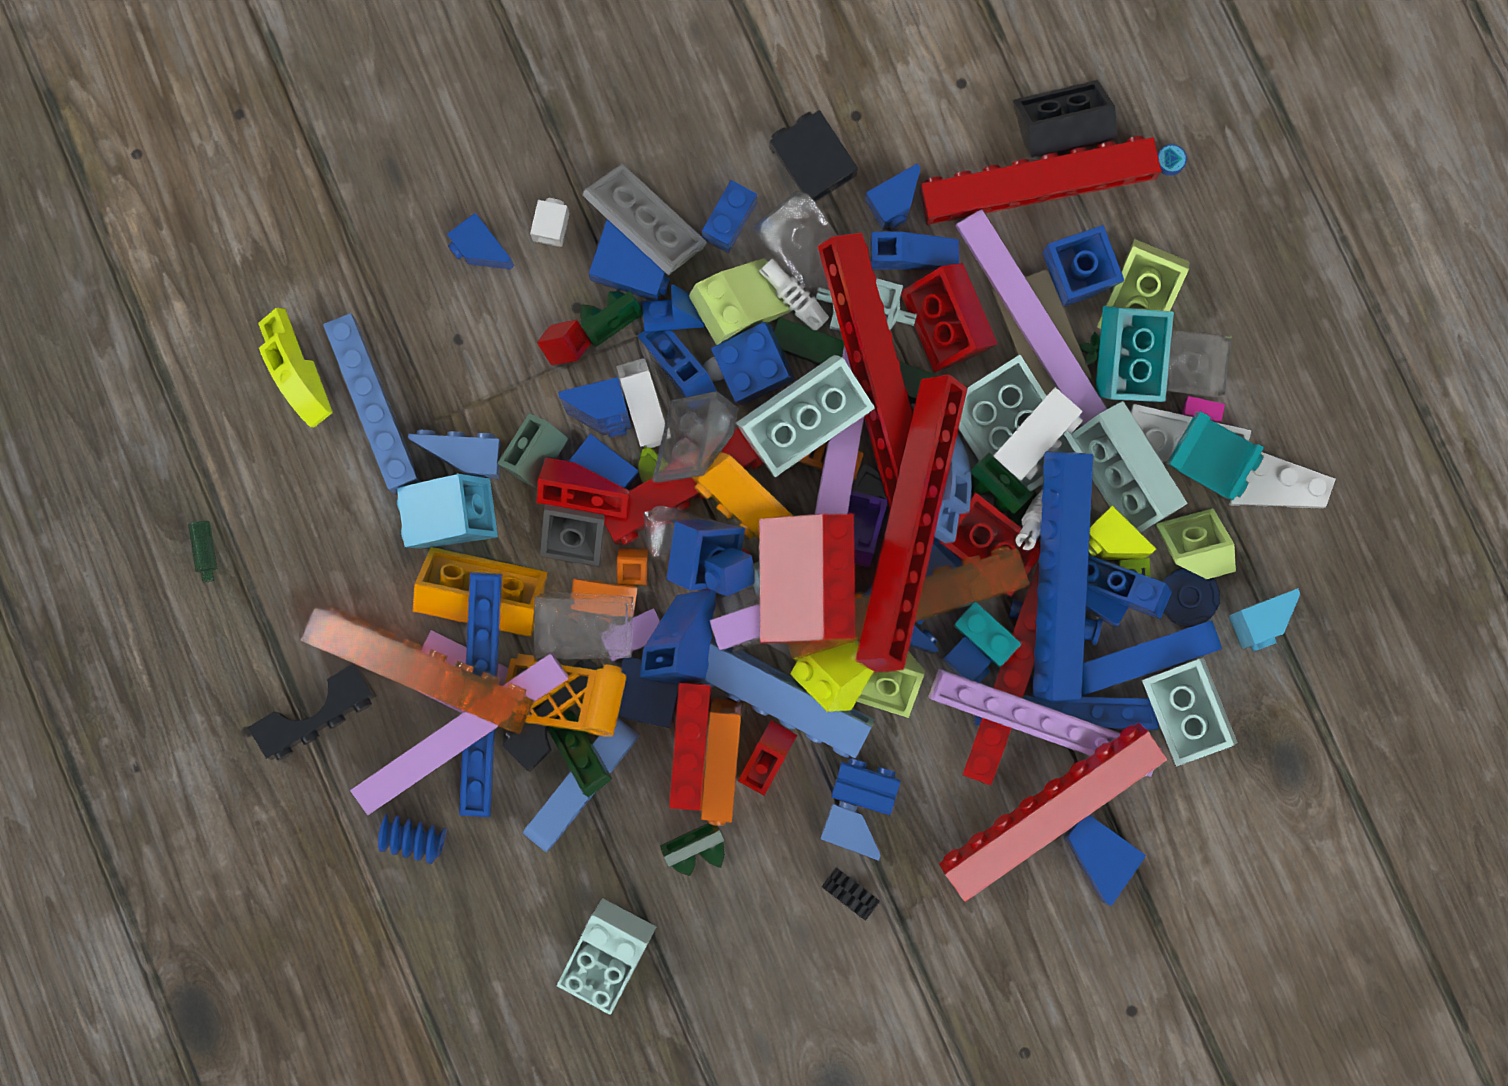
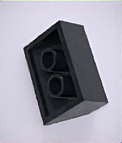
M1098 80L1013 100L1023 143L1031 158L1042 157L1046 154L1062 150H1073L1087 144H1100L1108 139L1117 138L1115 105Z

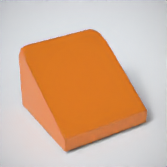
M618 549L617 584L647 586L648 550Z

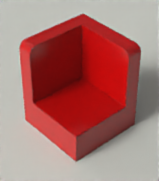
M575 319L550 325L539 338L537 344L548 362L554 366L578 361L591 342L578 320Z

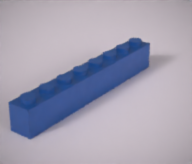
M1045 452L1033 696L1048 700L1081 699L1093 454Z

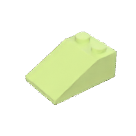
M1134 239L1121 267L1124 282L1113 287L1106 306L1170 311L1189 271V261ZM1101 316L1100 321H1099V323H1098V325H1097V327L1100 328V329H1101V324H1102V316Z
M765 258L721 271L694 285L689 298L716 345L763 322L768 323L790 312V305L788 303L785 305L783 303L784 299L777 297V290L759 272L768 263Z

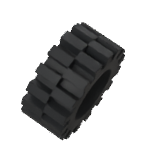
M837 867L821 886L865 921L880 902V900Z

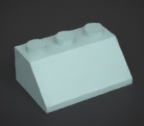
M1204 657L1142 680L1176 767L1238 743Z

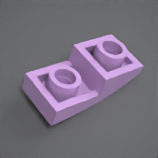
M760 604L710 620L719 650H725L749 640L760 638Z

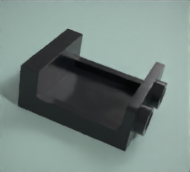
M820 110L813 114L807 112L797 119L796 125L789 129L783 127L771 136L772 139L769 146L771 152L776 153L801 191V198L807 207L857 177L858 167Z

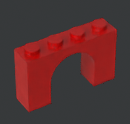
M679 683L669 808L702 811L706 738L712 692L710 685Z

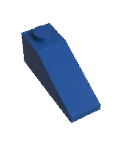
M644 330L638 335L640 341L693 409L717 392L707 371L672 330L647 332Z

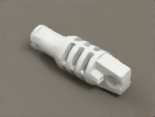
M773 258L759 271L777 290V297L779 299L782 297L784 299L783 303L790 305L789 310H794L796 312L794 315L799 317L811 329H819L828 320L829 316L817 302L816 298L809 296V290L804 291L803 288L805 286L803 284L799 285L797 283L799 280L796 277H790Z
M1043 490L1030 503L1022 519L1023 528L1016 537V544L1019 547L1023 541L1025 542L1022 548L1024 550L1033 549L1039 535H1041Z

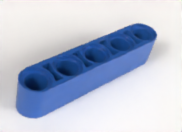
M1213 620L1083 663L1082 696L1223 649Z

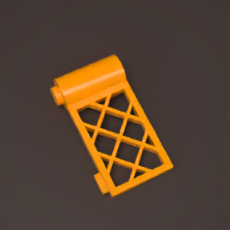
M518 653L517 659L511 658L505 684L516 677L518 667H531L536 663L537 657ZM561 665L565 672L570 674L569 678L508 719L612 737L614 736L627 676L621 673L622 668L614 665H604L603 669L597 670ZM579 676L588 677L586 688L576 694L569 683ZM566 686L572 698L558 707L552 695ZM548 699L555 710L545 717H539L534 708ZM577 703L581 709L579 721H567L562 712ZM559 715V717L561 718V720H559V719H554V718Z

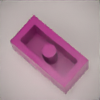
M1188 396L1184 401L1182 415L1193 417L1195 412L1201 411L1210 416V420L1221 423L1225 404Z

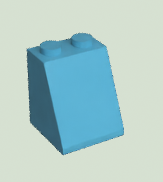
M455 474L397 488V506L402 523L401 536L404 546L407 548L423 549L498 537L490 478Z

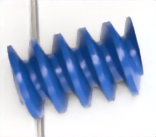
M386 813L378 835V849L380 852H385L390 846L392 855H397L402 849L404 858H409L414 851L416 861H421L426 854V862L432 864L441 854L447 828L444 827L440 834L437 835L435 825L433 824L425 832L423 822L421 821L413 829L411 819L408 818L405 824L401 826L400 816L396 815L392 823H389L388 813Z

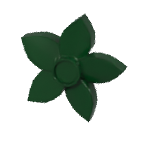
M1096 332L1092 334L1090 343L1084 342L1079 344L1080 350L1088 353L1085 358L1087 366L1094 363L1095 360L1098 361L1100 338Z

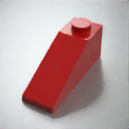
M545 458L538 477L536 503L620 518L627 517L629 490L575 462Z

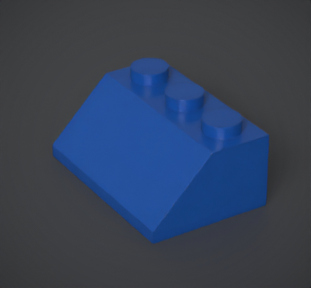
M618 377L558 392L559 398L569 416L602 435L609 434L610 438L619 437L627 434L626 430L632 428Z

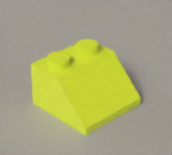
M1113 506L1090 526L1088 555L1096 556L1098 559H1144L1156 550Z
M855 639L854 643L810 644L802 651L790 675L827 712L851 711L874 671L855 661L859 642Z

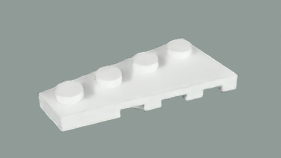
M1132 404L1131 414L1161 462L1168 461L1193 417ZM1217 423L1249 441L1251 430Z

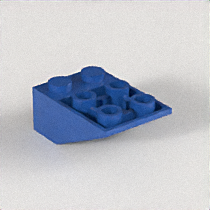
M707 589L676 595L644 646L640 677L666 684L706 679V672L709 667V647L712 639L710 620H713V613L716 608L715 591Z

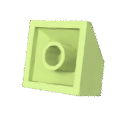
M1213 508L1156 523V529L1177 565L1205 579L1236 572L1234 543Z
M908 651L904 671L873 672L856 702L909 718L925 670Z

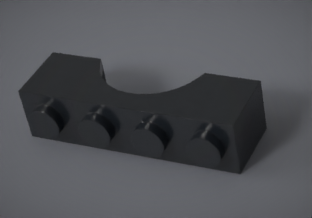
M590 659L586 662L580 660L573 666L593 670L599 669ZM579 676L569 683L576 694L586 688L588 677ZM565 686L553 694L552 698L559 707L571 699L572 695ZM549 700L542 706L539 704L534 708L539 717H545L555 710ZM525 722L519 727L516 724L504 735L507 741L502 746L528 772H531L552 751L548 740L547 728L549 726Z
M353 663L327 679V699L321 710L314 716L305 720L294 721L282 713L274 711L249 726L248 729L265 758L271 760L276 758L277 761H280L294 752L292 748L302 742L303 745H307L320 737L318 733L320 730L327 726L333 729L345 722L344 716L353 710L359 713L372 705L370 700L377 695L359 665Z

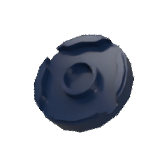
M1182 567L1172 571L1163 580L1172 591L1164 610V614L1170 621L1180 626L1193 627L1207 622L1218 609L1220 590L1214 578L1205 579Z

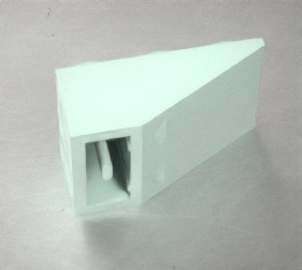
M602 898L593 912L557 986L611 1015L656 926Z

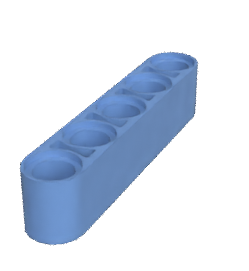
M617 718L614 736H599L593 743L610 774L640 737L636 731L619 718ZM570 772L522 834L547 853L592 796L588 798L582 793L573 774Z

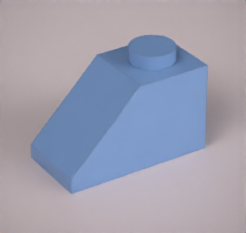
M840 801L839 806L832 804L820 839L879 861L881 854L863 816L856 813L858 807Z

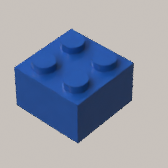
M765 322L711 348L734 401L740 405H745L796 380L772 327Z

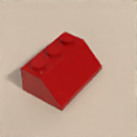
M963 263L941 266L902 290L901 296L908 312L917 314L914 326L934 373L976 357L998 344Z
M971 493L969 512L959 514L955 542L945 544L941 540L938 541L1010 597L1040 556V542L1037 540L1034 548L1031 550L1022 549L1025 545L1024 541L1019 547L1016 544V537L1022 528L977 493Z

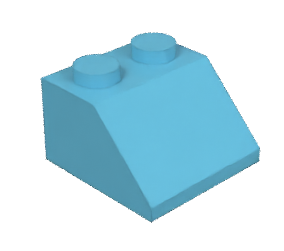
M1298 588L1229 615L1242 649L1251 646L1254 652L1277 643L1275 637L1284 634L1299 599L1300 592Z

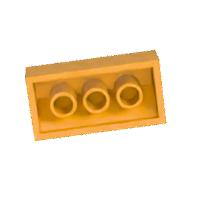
M715 451L691 477L697 483L694 488L706 499H709L711 496L719 504L716 509L728 520L733 517L740 524L739 526L745 527L744 536L749 540L754 537L760 543L759 519L793 516L729 454Z
M430 547L414 585V612L468 623L470 573L502 574L500 630L531 637L538 618L548 572Z

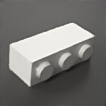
M1055 387L998 450L994 457L1018 479L1022 480L1026 476L1030 480L1042 467L1038 461L1044 456L1045 452H1055L1062 445V442L1058 440L1066 430L1071 434L1083 420L1079 415L1083 411Z

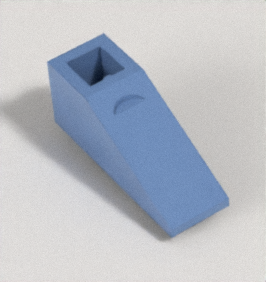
M417 430V434L408 435V439L413 444L465 475L500 479L501 466L497 463L501 458L502 443L499 439H495L494 434L477 433L476 438L465 437V433L456 431L447 432V436L435 435V431Z

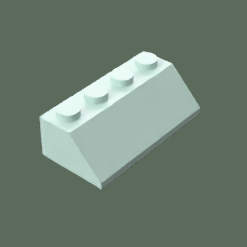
M833 355L737 421L736 425L772 475L776 477L875 409L845 360L840 356Z
M1124 401L1099 413L1071 434L1083 453L1093 454L1092 480L1109 507L1113 506L1140 533L1188 504Z

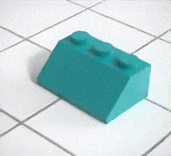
M1103 306L1095 390L1099 397L1115 400L1165 402L1173 311Z

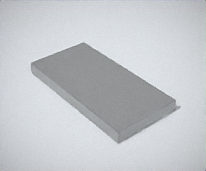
M622 163L587 187L582 195L668 275L701 251L707 243L705 239Z

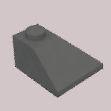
M545 505L540 556L599 567L605 516L603 514Z

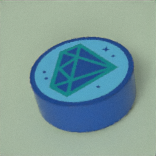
M1166 145L1158 152L1161 173L1165 175H1177L1186 165V153L1178 145Z

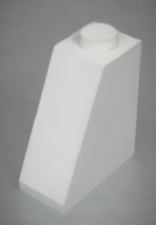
M645 358L616 366L640 447L646 445L648 448L663 444L664 440L669 438Z

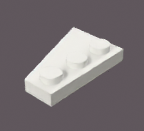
M1261 452L1264 458L1256 471L1251 470L1247 476L1246 481L1249 484L1240 498L1236 496L1229 503V505L1325 508L1336 479Z

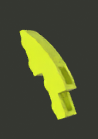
M275 308L258 323L265 343L259 347L260 353L273 380L288 403L309 427H316L333 413L314 361L304 360L286 309Z

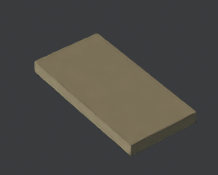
M1048 269L1026 276L1025 279L1090 380L1092 378ZM992 289L991 293L1017 356H1022L1047 396L1055 388V385L996 290Z

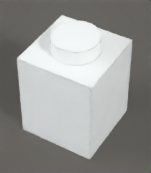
M547 198L546 201L538 200L530 232L534 242L562 247L570 214L568 207L564 205L563 201L554 198Z

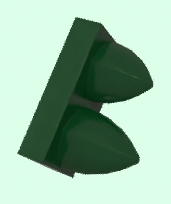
M609 291L606 302L607 307L603 310L588 304L581 305V326L595 348L643 315L636 298L630 291L626 294L619 291Z
M990 452L970 471L972 473L971 493L982 495L991 491L995 495L994 507L1001 513H1015L1033 495Z
M709 823L660 845L668 867L672 866L677 872L691 876L694 870L696 854L699 853L705 861L718 868L722 867L725 855L724 839L718 825H711Z

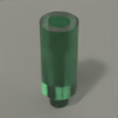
M210 521L190 523L188 528L195 572L201 573L202 583L214 581L213 571L218 568Z

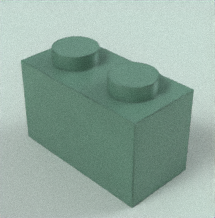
M529 413L497 464L516 479L537 489L538 477L545 458L556 459L569 438L548 421Z

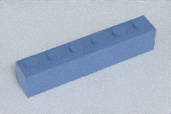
M350 313L323 324L388 490L396 494L399 487L421 483L357 320Z
M715 636L712 637L709 647V667L706 672V679L698 680L699 682L724 690L725 695L735 701L743 700L751 704L752 709L762 715L770 714L778 718L779 723L789 729L797 728L805 732L806 737L816 743L824 742L832 746L833 750L843 757L851 756L856 759L875 719L854 708L851 711L827 712L792 676L734 646L725 650H719Z

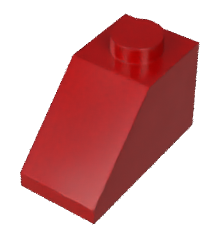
M771 720L738 782L765 796L798 735Z

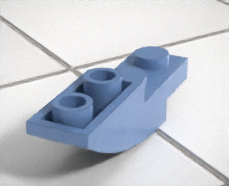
M958 435L934 535L945 544L955 542L959 514L969 512L971 501L970 465L964 444Z

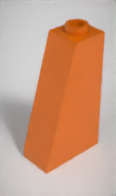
M712 699L701 820H708V823L711 825H725L726 822L732 823L742 700Z

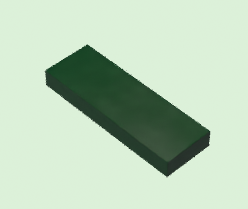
M571 710L564 715L567 721H579L577 715ZM552 726L547 728L585 796L589 798L612 780L609 771L586 731Z

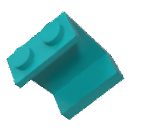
M1201 411L1195 412L1166 465L1228 500H1234L1236 496L1240 498L1249 484L1246 481L1247 476L1251 470L1256 471L1264 458V455L1261 454L1264 447L1260 444H1253L1210 420L1211 417Z
M977 602L972 604L953 625L956 630L964 637L966 636L997 667H1001L1021 645L1012 634Z

